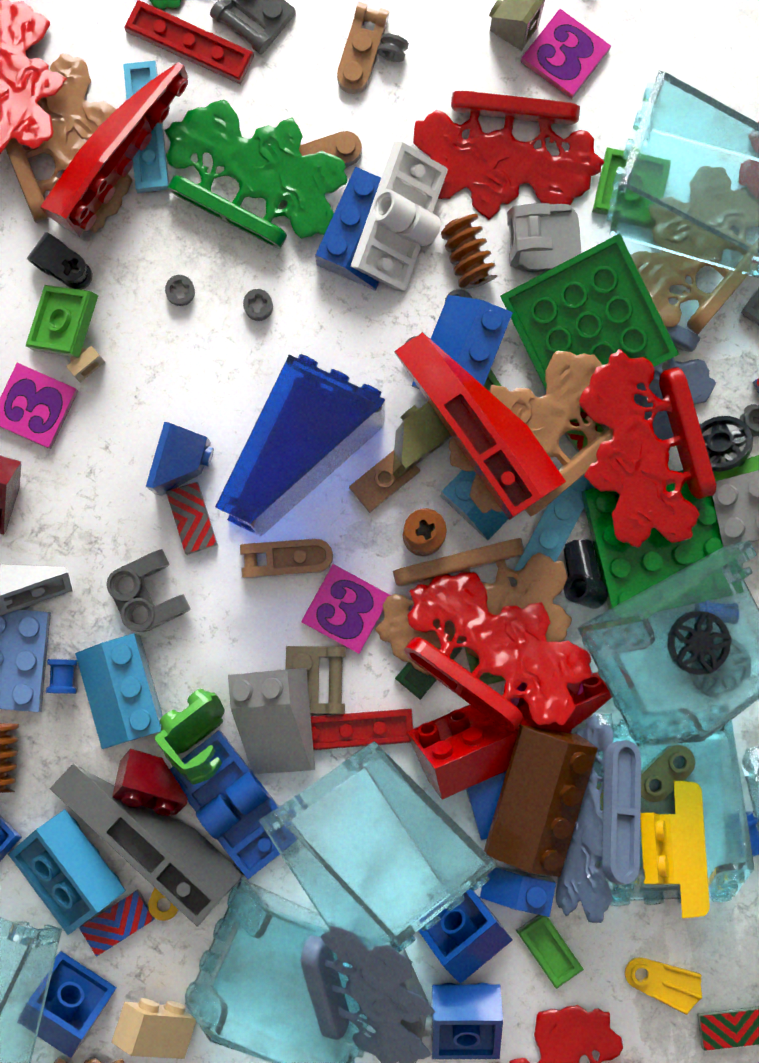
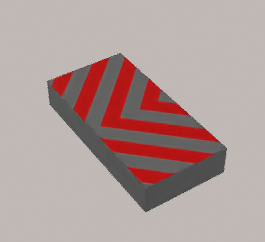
M194 482L166 491L185 554L188 555L218 545L199 483Z

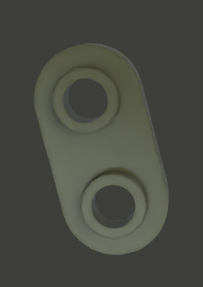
M673 744L660 752L641 770V797L649 802L664 800L674 790V781H684L693 772L695 757L692 751L685 746ZM677 756H682L684 759V764L681 768H675L673 764ZM653 779H657L660 783L659 789L656 791L649 789V783Z

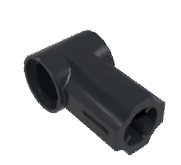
M583 539L566 543L563 549L568 579L564 585L565 597L571 602L596 609L601 607L606 602L608 593L605 583L599 580L593 542Z

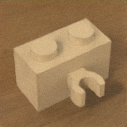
M141 998L139 1003L124 1002L111 1043L130 1056L185 1059L197 1018L185 1011V1005L174 1001H166L165 1005H160L153 1000Z

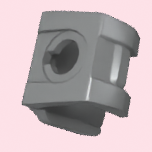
M533 203L513 206L507 212L511 267L523 266V268L531 272L548 271L581 254L579 218L570 205Z

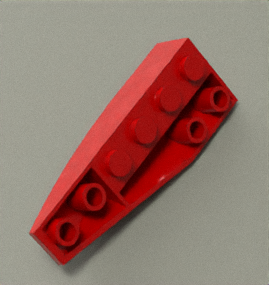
M176 63L148 82L97 128L77 152L40 206L49 218L79 237L84 230L88 231L91 229L96 221V213L101 205L107 204L113 197L115 192L114 186L120 177H125L130 172L136 153L147 147L152 137L151 132L156 124H161L166 119L170 111L169 105L175 96L180 97L188 85V75L183 64Z
M423 332L394 351L509 520L566 482L528 425Z
M600 672L592 673L589 679H585L578 684L568 683L567 689L572 696L576 708L565 725H559L556 722L550 725H537L531 717L527 702L520 698L517 707L523 714L521 725L568 733L616 695V688ZM582 683L583 692L580 695H578V691ZM467 705L407 731V734L429 783L443 800L506 771L519 727L514 732L508 731L472 705Z

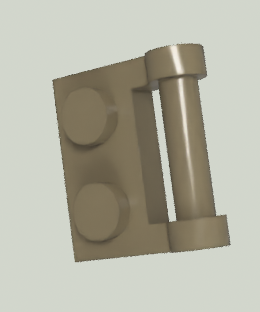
M286 646V669L307 668L310 713L345 714V704H342V657H346V647ZM320 657H329L328 703H319Z

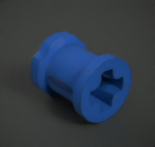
M47 660V665L51 666L50 686L46 688V693L76 694V688L73 687L74 667L77 666L78 660Z

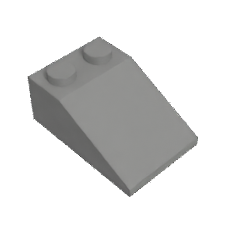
M307 668L228 675L230 708L252 772L254 774L315 770Z

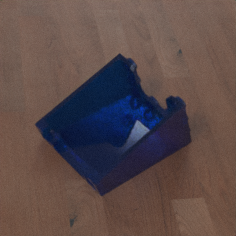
M289 354L215 508L228 513L229 517L227 520L260 537L264 535L383 427L385 423V399L380 397L381 391L367 384L358 387L349 382V376L338 370L331 369L328 373L318 368V362L306 355L299 354L298 358Z

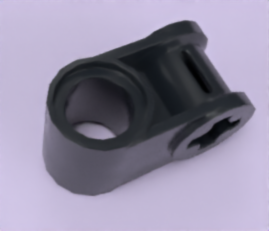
M48 232L44 233L27 257V260L42 272L53 276L71 289H85L92 281L93 273L91 268L85 263V260ZM72 269H74V270H76V271H78V270L80 269V271H79L77 274H75V273H73V272L70 273V271H71Z

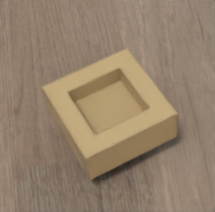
M91 345L88 349L82 348L79 358L71 357V363L66 367L81 383L103 365L105 361Z

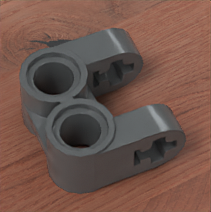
M163 549L154 551L114 570L107 579V590L115 601L121 614L122 622L132 631H150L191 610L184 594L155 606L145 587L144 578L170 565ZM129 576L134 583L133 589L128 594H121L118 588L119 582L122 578ZM139 606H144L148 612V618L143 624L137 625L132 618L133 611Z

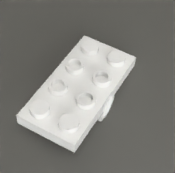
M394 141L350 267L396 290L406 291L421 246L431 244L440 231V219L433 214L448 171L446 167L406 143Z

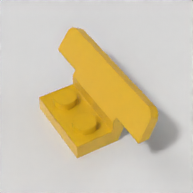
M674 781L676 814L640 813L644 884H680L682 918L702 917L710 909L702 789L695 782Z

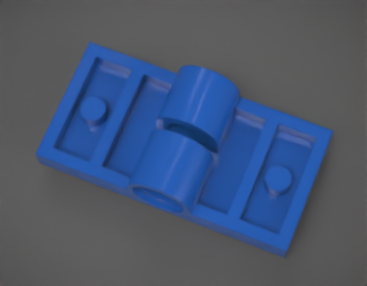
M218 730L181 759L186 764L208 746L212 745L216 752L209 762L216 757L222 762L213 777L194 785L173 766L170 768V771L186 794L187 801L195 810V814L202 826L215 840H218L248 880L299 840L302 835L221 730Z

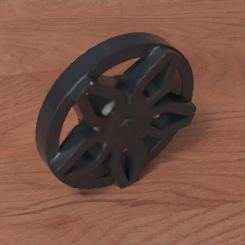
M717 416L700 424L702 434L713 427L710 435L703 436L704 442L707 443L706 449L709 459L716 456L710 462L713 471H727L740 467L745 463L753 448V437L745 422L732 416ZM726 424L734 425L740 428L741 430H733L729 432V428ZM746 443L743 451L741 452L739 447L743 446ZM734 453L737 457L733 458L729 454ZM722 457L725 458L726 462L721 463Z
M692 611L679 617L672 625L667 639L668 652L672 661L683 671L696 675H704L716 671L727 659L732 644L731 636L724 622L716 615L704 611ZM698 617L694 624V629L682 625L687 620ZM706 618V629L702 630L701 625ZM712 621L719 627L721 633H710L713 629ZM678 630H685L688 633L684 637ZM676 637L681 643H684L678 655L675 649ZM716 637L723 638V642L714 645L713 639ZM722 648V651L716 660V655L711 650H719ZM687 652L691 654L688 659L682 661ZM707 654L710 657L711 665H708L704 659V656ZM697 658L698 663L703 668L694 669L687 665L696 661Z

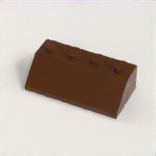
M520 724L483 853L488 857L532 874L560 877L598 748L578 734Z

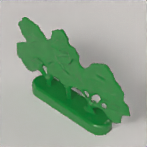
M223 99L212 102L206 107L188 110L182 122H172L170 127L165 129V133L171 142L166 153L168 164L176 169L194 166L201 177V182L196 184L182 176H173L167 189L177 197L278 249H281L287 234L281 228L271 223L275 217L285 216L288 218L295 234L301 239L312 237L316 233L325 234L334 214L325 198V194L333 193L341 186L346 185L347 175L344 172L346 166L340 157L323 151L302 156L299 148L303 135L293 117L279 122L277 127L274 128L270 125L257 128L253 137L247 139L241 135L237 113L228 101ZM204 153H209L212 157L213 167L211 173H207L209 167H203ZM193 154H197V163L191 160ZM218 166L224 167V171L216 173ZM221 176H230L239 183L240 189L232 202L211 192L214 179ZM244 198H263L266 200V215L264 218L240 207ZM282 200L287 201V206L284 209H278Z

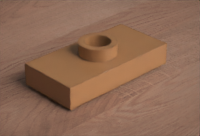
M393 450L351 484L349 489L367 511L371 513L420 473L421 470L417 465L396 479L393 476Z

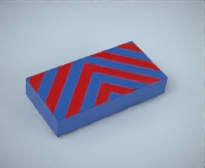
M136 890L81 925L79 929L97 957L152 922L155 918L150 914L148 904L140 891Z

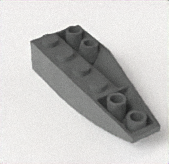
M72 764L50 788L55 795L197 927L244 876L232 862L193 827L172 816L159 815L154 812V809L148 807H131L123 804L122 800L112 797L114 785L75 764Z

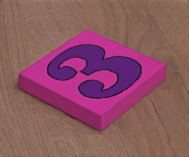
M559 9L522 56L521 63L572 99L609 52L611 45L565 11Z
M17 362L0 397V427L51 450L78 390Z
M332 564L301 622L360 654L383 612L382 605L390 595Z

